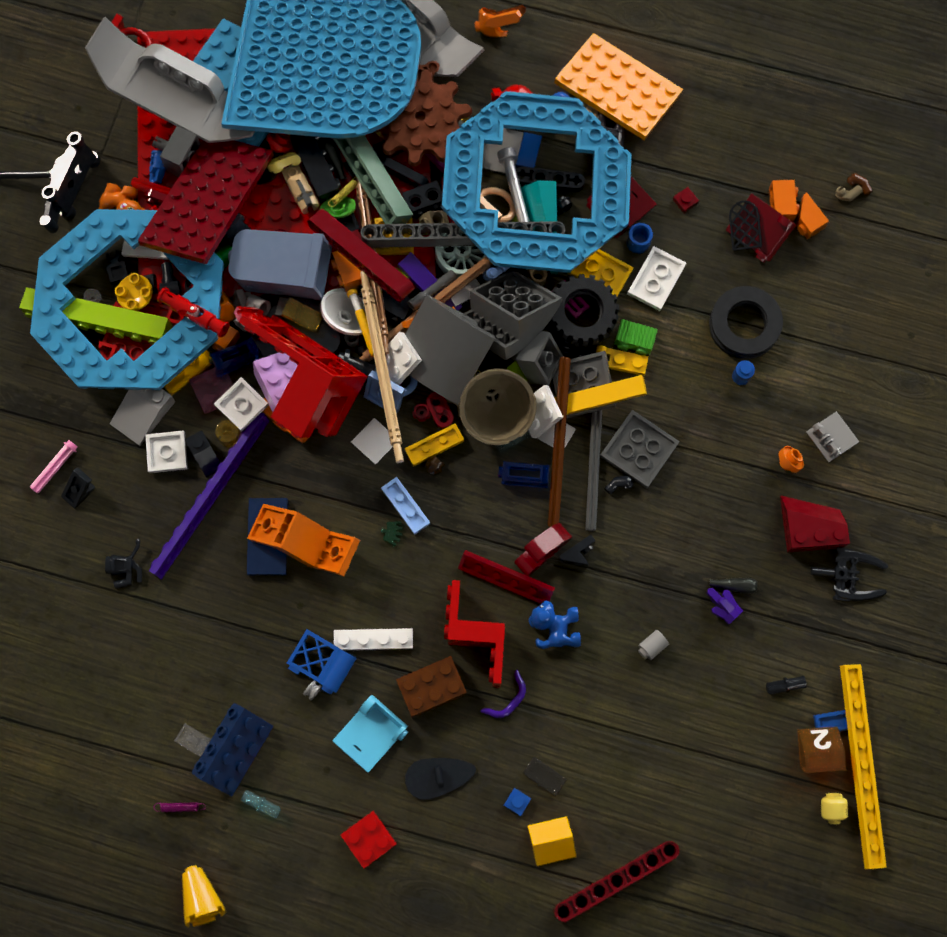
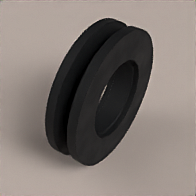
M750 286L736 287L725 292L715 303L709 319V330L715 344L726 354L740 359H752L768 352L780 336L783 326L782 312L775 299L767 292ZM747 306L759 312L764 320V329L760 336L754 339H743L732 333L727 322V317L731 310Z

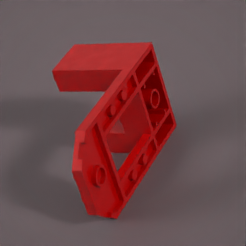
M237 306L234 315L238 322L245 326L244 329L252 334L256 333L260 336L259 339L267 344L271 343L275 346L274 349L277 352L287 354L292 362L298 364L271 418L276 421L279 427L287 428L291 431V435L298 439L310 437L315 428L318 429L321 435L326 437L337 435L368 376L281 318L274 315L271 318L263 315V310L255 307Z

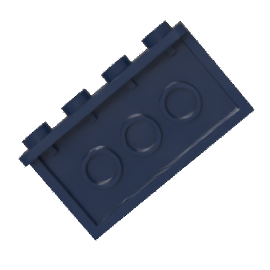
M232 704L200 759L195 764L192 774L232 797L274 726L240 705Z

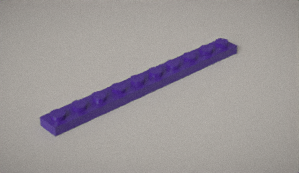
M260 413L247 426L245 431L240 433L236 444L229 449L226 459L219 464L213 478L208 480L202 494L197 496L191 510L186 512L184 520L180 526L175 528L173 536L169 542L165 543L161 554L152 562L149 571L162 580L269 423L265 414Z

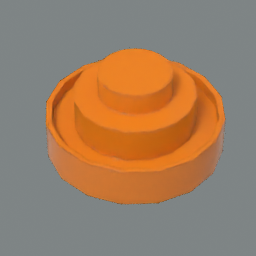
M785 446L779 451V463L784 470L797 473L804 467L803 457L797 449Z

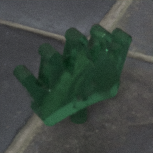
M388 521L386 523L387 529H381V532L386 533L383 537L384 541L396 546V543L393 541H400V538L396 536L403 535V533L397 531L403 529V527L397 526V524H401V521Z

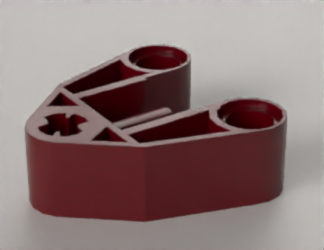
M557 523L531 540L524 547L526 551L514 563L524 575L529 576L572 539V536L561 523Z

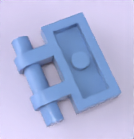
M495 266L494 268H489L482 273V277L484 280L490 281L510 267Z

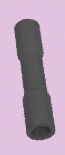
M452 270L448 271L426 290L407 302L408 306L415 311L421 306L426 295L432 297L441 289L457 279L455 272Z

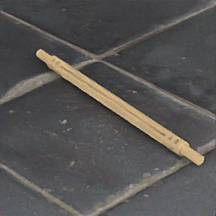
M361 271L363 287L361 292L390 444L394 449L396 463L404 462L401 449L402 438L373 289L369 284L368 276Z

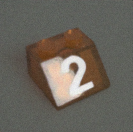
M837 726L797 729L800 769L805 773L846 770L845 749Z

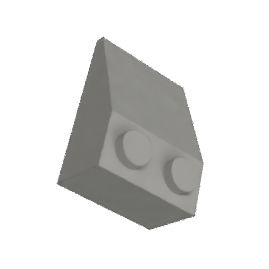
M163 389L128 390L110 425L141 446L146 440L145 435L153 431L175 403L172 395Z

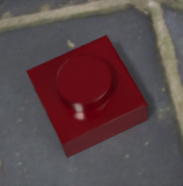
M689 187L673 196V201L683 213L699 202Z

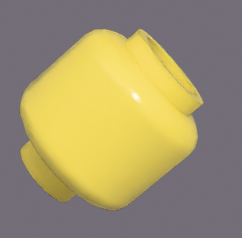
M827 793L826 797L821 799V816L828 820L829 824H840L842 820L848 817L847 799L843 798V795L839 793Z

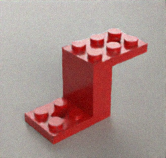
M452 580V585H448L447 600H451V603L446 605V620H449V625L445 624L444 639H448V645L491 648L490 662H494V668L489 670V682H493L492 687L500 688L505 623L458 620L460 580Z

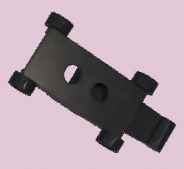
M78 132L69 134L67 142L70 145L65 153L55 160L56 164L51 171H0V180L24 178L51 179L50 185L42 190V196L46 203L44 215L40 218V223L52 234L56 233L59 229L57 223L60 215L65 220H72L76 216V209L72 205L89 168H95L101 163L99 155L90 150L84 143V138Z

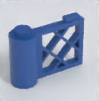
M306 629L287 664L290 665L289 670L298 675L300 672L304 673L323 685L321 687L322 690L332 694V692L337 693L357 658ZM310 635L315 638L316 647L307 649L305 642ZM329 646L334 649L330 657L323 659L321 648ZM318 650L320 660L310 663L308 652ZM304 653L307 664L300 666L295 664L294 660L297 655ZM321 663L322 671L317 677L312 674L311 665Z

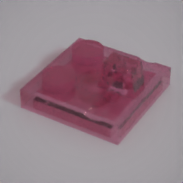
M224 364L189 379L205 414L217 409L214 403L233 386Z

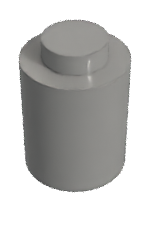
M655 630L638 645L640 648L638 652L645 660L647 658L652 660L669 643L658 630Z

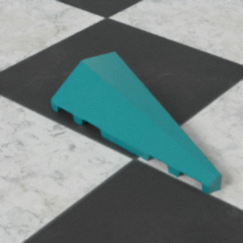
M536 181L521 187L530 222L557 221L556 181ZM550 271V274L557 275L558 272Z

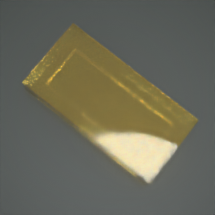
M292 298L287 300L281 316L313 332H316L323 317L320 312Z

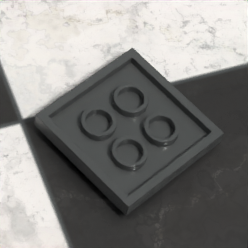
M605 351L571 359L568 394L612 383ZM559 366L553 376L556 397L558 388ZM616 403L569 414L567 418L616 407Z
M632 410L600 454V457L645 488H648L680 441Z

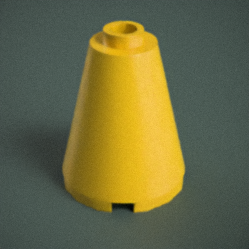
M196 865L186 868L182 874L184 922L186 927H189L190 923L195 927L216 920L215 915L219 913L220 916H223L226 913L225 907L203 869L197 868Z

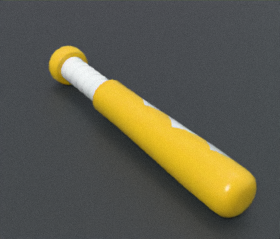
M350 289L346 293L347 297L351 299L355 309V315L369 353L374 357L366 313L362 309L357 297L358 291Z

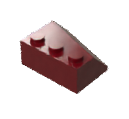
M780 495L787 552L845 548L850 544L848 525L840 509Z

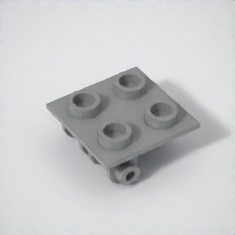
M837 411L806 431L828 462L859 443V440Z

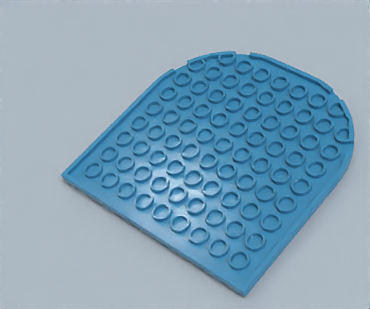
M247 0L221 123L222 128L327 138H353L383 128L403 112L415 91L421 55V35L414 15L401 0Z

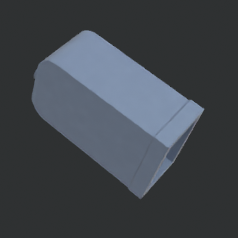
M246 229L238 232L234 237L232 251H229L228 269L235 281L248 292L322 300L332 246L324 234L319 233L305 234Z

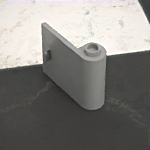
M503 128L502 145L484 143L482 168L506 174L504 165L499 163L497 152L511 147L515 149L518 159L524 132Z

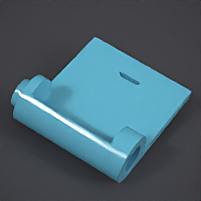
M371 695L332 742L369 773L398 739L402 741L408 734L406 730L408 725L375 696Z

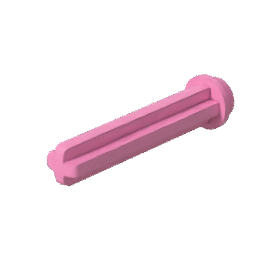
M70 440L64 442L63 448L32 483L30 488L33 491L40 493L71 454L77 452L76 449L78 447Z

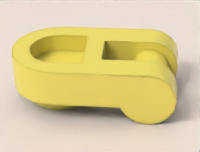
M290 151L272 159L267 167L270 172L279 173L290 164L299 165L301 158L296 153Z

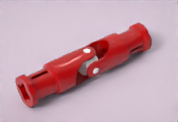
M167 287L162 288L158 293L157 302L168 305L174 312L187 317L206 330L217 333V336L220 338L227 334L230 327L229 322L219 320L215 314L196 304H192L188 299L179 294L176 295L170 292Z

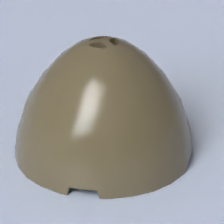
M489 369L473 377L465 386L459 405L460 418L468 433L478 441L490 445H504L518 437H522L531 427L537 409L536 397L529 383L520 375L505 369ZM486 396H491L492 400H488Z

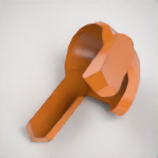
M523 5L497 12L483 7L479 11V21H475L476 32H482L488 37H505L508 31L501 30L500 26L518 23L524 15L526 8Z

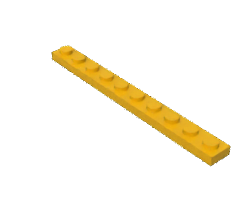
M861 664L840 666L864 867L865 869L887 868Z

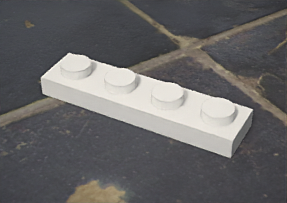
M413 629L334 630V645L342 650L413 649Z

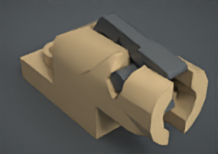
M291 165L281 171L302 213L309 214L307 208L311 206L316 211L319 203L299 165Z

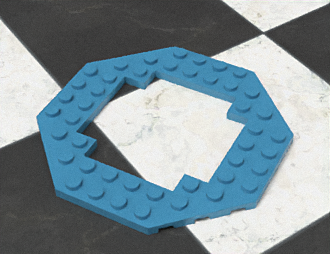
M505 91L497 100L489 103L480 113L468 119L459 129L447 136L441 208L494 266L570 273L628 226L631 153L627 149L625 150L618 143L617 138L601 125L600 120L583 106L584 104L579 98ZM503 128L576 135L575 152L594 154L591 219L573 217L571 235L497 228L498 210L480 209L484 143L502 145Z
M96 209L39 257L30 334L79 388L161 390L218 340L217 333L206 330L187 317H184L135 361L122 348L110 359L106 360L62 312L76 299L65 285L120 238H123L133 250L138 247V239L157 210ZM162 252L193 285L183 297L192 304H196L215 314L216 318L220 320V299L222 296V275L224 271V262L214 252L206 265Z

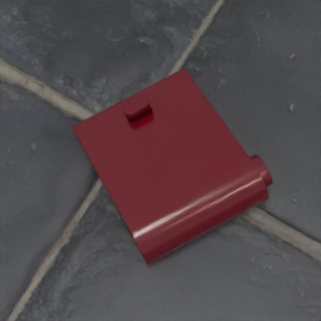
M632 176L630 180L629 224L614 236L615 238L620 237L657 205ZM592 195L587 199L588 203L586 205L590 211Z
M751 193L746 201L754 203L758 208L762 247L751 249L757 253L756 258L764 263L766 260L770 262L796 224ZM748 204L745 208L751 212L754 206ZM755 209V211L752 214H754L757 217V212ZM743 210L740 216L745 219L749 213ZM750 216L747 222L752 225L756 219ZM737 217L733 223L739 227L743 221ZM757 221V223L754 225V227H755L757 230H759V229H758V221ZM746 223L741 227L745 232L750 228ZM729 224V226L726 228V231L731 234ZM732 225L734 233L737 228L734 225ZM751 229L748 234L753 238L757 232ZM740 230L735 234L739 239L744 235ZM758 235V236L755 238V240L760 243V239H759V235ZM747 236L742 240L746 245L751 241ZM753 241L750 246H756L758 244H756Z

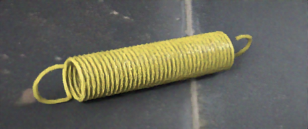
M352 179L331 199L335 206L356 188L357 181Z

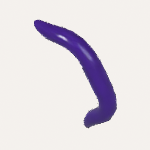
M518 670L514 674L519 691L508 706L501 711L484 708L480 710L481 713L495 718H504L510 715L522 702L526 693V685Z

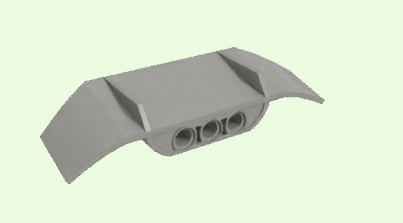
M401 0L414 15L420 30L421 55L419 65H425L429 61H436L439 64V71L434 76L458 77L484 51L483 47L467 40L450 26L447 15L434 0Z
M106 17L102 19L85 49L107 90L175 126H180L197 134L198 138L207 143L225 142L253 136L255 131L222 128L221 123L228 92L224 90L222 81L214 72L161 44H151L144 48L124 35Z

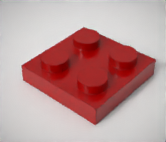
M374 811L341 834V837L363 869L397 845Z

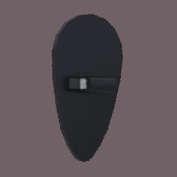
M421 759L414 762L408 768L405 775V784L408 791L414 797L421 800H429L464 785L475 774L476 768L474 765L459 759Z

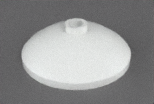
M344 288L328 291L320 303V311L324 320L329 326L340 333L361 335L362 331L355 315V309L351 299L347 297ZM357 295L361 307L365 311L363 298Z

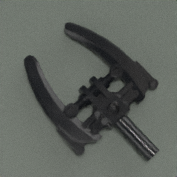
M838 547L836 548L838 555L835 557V562H837L835 568L811 567V575L833 577V580L836 581V586L833 585L835 596L832 597L833 600H870L887 593L885 589L856 591L855 584L856 581H859V578L856 577V574H859L856 568L858 561L881 569L888 568L885 562L872 555ZM846 561H850V570L846 567ZM849 580L850 588L847 590L845 589V582Z

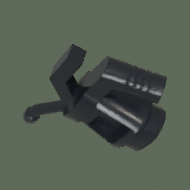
M136 539V547L130 556L124 557L114 554L106 556V574L115 576L126 573V579L114 581L115 589L132 585L133 567L137 570V582H142V568L133 560L140 547V539Z

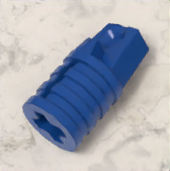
M153 150L151 151L149 182L160 185L166 172L160 158L163 151Z

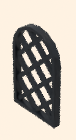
M742 200L732 206L729 214L732 250L762 247L758 208L750 201ZM748 204L754 206L751 212L745 208ZM737 205L742 208L738 214L733 211ZM755 209L757 212V217L754 214H752L755 211ZM743 210L749 213L745 219L740 216ZM732 213L736 215L733 220L731 218ZM750 216L756 219L752 225L747 222ZM737 217L743 221L739 227L733 223ZM757 221H758V229H759V230H757V229L754 227V225L757 223ZM744 223L750 226L746 232L741 229ZM732 225H734L737 228L734 233ZM751 229L757 232L753 238L748 234ZM739 230L744 233L741 239L735 236ZM758 235H759L760 243L755 240V238H756ZM745 236L751 239L748 245L742 242ZM734 238L738 241V243L735 246ZM753 241L756 244H758L756 246H750ZM740 243L745 246V247L737 248V246H738Z

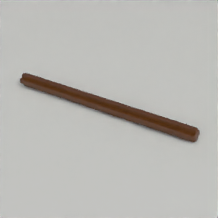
M560 357L557 405L563 418L555 424L548 527L559 523L571 363L569 357Z

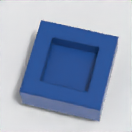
M514 788L504 806L521 816L531 798Z

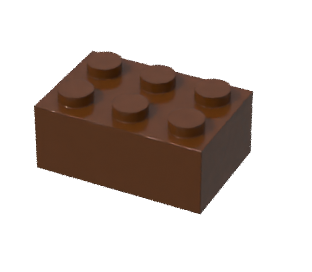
M451 656L396 679L412 718L467 695Z

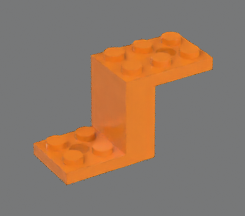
M267 504L262 505L247 537L252 542L274 547L308 567L344 576L348 570L360 542L355 537L329 531L299 512Z

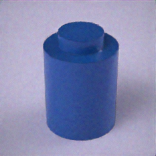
M746 360L739 362L732 373L733 381L738 385L747 384L755 373L754 365Z

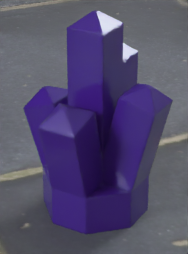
M714 588L707 589V595L716 605L712 608V614L723 619L728 625L743 612L729 590H724L722 593L723 597H721Z

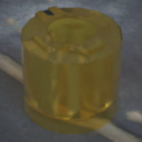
M230 420L220 422L215 430L218 440L225 447H233L238 441L240 431Z

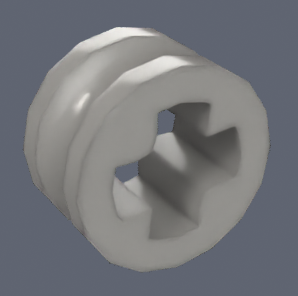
M314 680L306 688L303 695H308L309 700H313L320 692L322 686L316 685Z

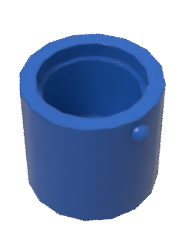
M637 223L631 227L627 237V246L630 251L640 254L648 250L653 237L650 226L645 223Z

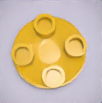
M132 273L125 277L115 288L117 300L124 309L138 311L144 308L152 298L153 290L150 281L137 273Z

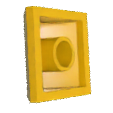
M567 817L528 825L536 866L576 857L573 835Z

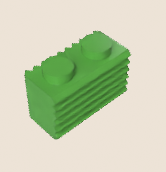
M621 319L614 345H617L621 350L631 349L640 355H650L658 329Z

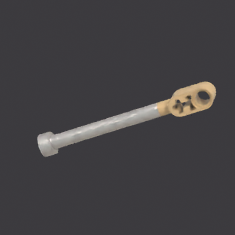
M511 147L501 149L497 152L499 163L504 165L518 222H530L514 161L517 159L515 149ZM526 269L529 279L541 286L545 284L547 271ZM540 274L543 278L538 280L533 275Z

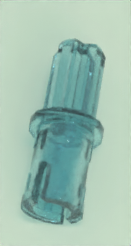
M246 790L242 796L241 802L252 806L257 812L262 811L274 818H277L280 814L281 808L267 801L264 796H257L249 790Z

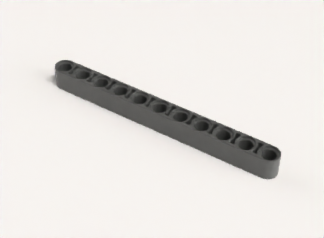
M558 221L498 222L497 227L548 233L557 231L560 234H565L564 224ZM456 223L368 224L361 229V240L371 248L476 246L468 236L463 237L459 235L464 232ZM427 233V234H429L430 236H429V237H423L422 234ZM446 233L448 234V236L443 237L440 234ZM368 234L373 235L372 238H367L365 236ZM391 234L392 237L386 238L384 235ZM404 234H410L411 236H410V237H404L403 235H404Z

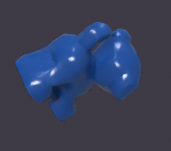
M547 600L533 609L529 617L530 626L540 630L549 629L548 640L541 641L536 639V646L541 649L562 647L563 645L571 647L581 646L580 632H574L570 637L567 636L568 625L579 620L578 607L569 608L565 616L556 615L552 602Z

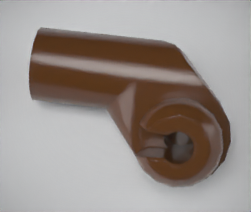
M853 173L851 174L852 176L847 178L851 186L857 183L863 189L865 196L873 192L865 177Z

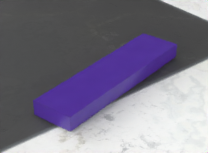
M412 252L397 265L421 292L437 281L433 274ZM441 289L439 292H437V293H436L435 295H433L432 297L436 296V295H437L438 293H440L443 289ZM451 298L444 303L450 307L454 306L457 311L463 307L461 304L455 306Z

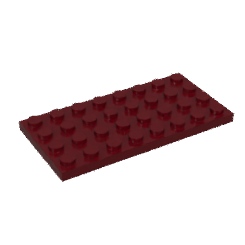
M203 140L138 239L139 246L207 265L273 158V150L235 140L207 143Z

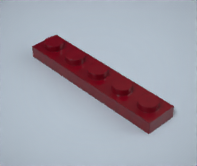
M467 550L464 551L458 566L459 570L540 604L546 600L550 602L555 589L553 586Z

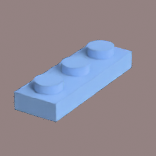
M397 477L381 487V490L414 535L430 525V521Z

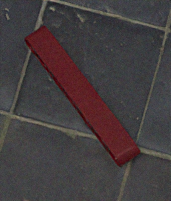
M321 208L307 220L309 227L315 233L324 234L335 250L359 270L366 273L371 280L395 300L401 302L415 289L413 283L326 210Z
M665 841L556 904L554 916L562 922L576 917L674 860L679 855L678 845L673 841ZM668 844L674 849V853L671 856H667L664 853V848ZM651 854L656 857V864L652 867L646 862L647 857ZM631 865H636L639 868V873L635 877L629 874ZM614 875L621 877L622 882L618 887H614L611 883ZM597 885H601L604 889V894L601 897H596L593 893ZM580 895L586 898V905L584 907L576 905V898ZM561 906H566L569 910L568 916L564 918L558 915V909Z

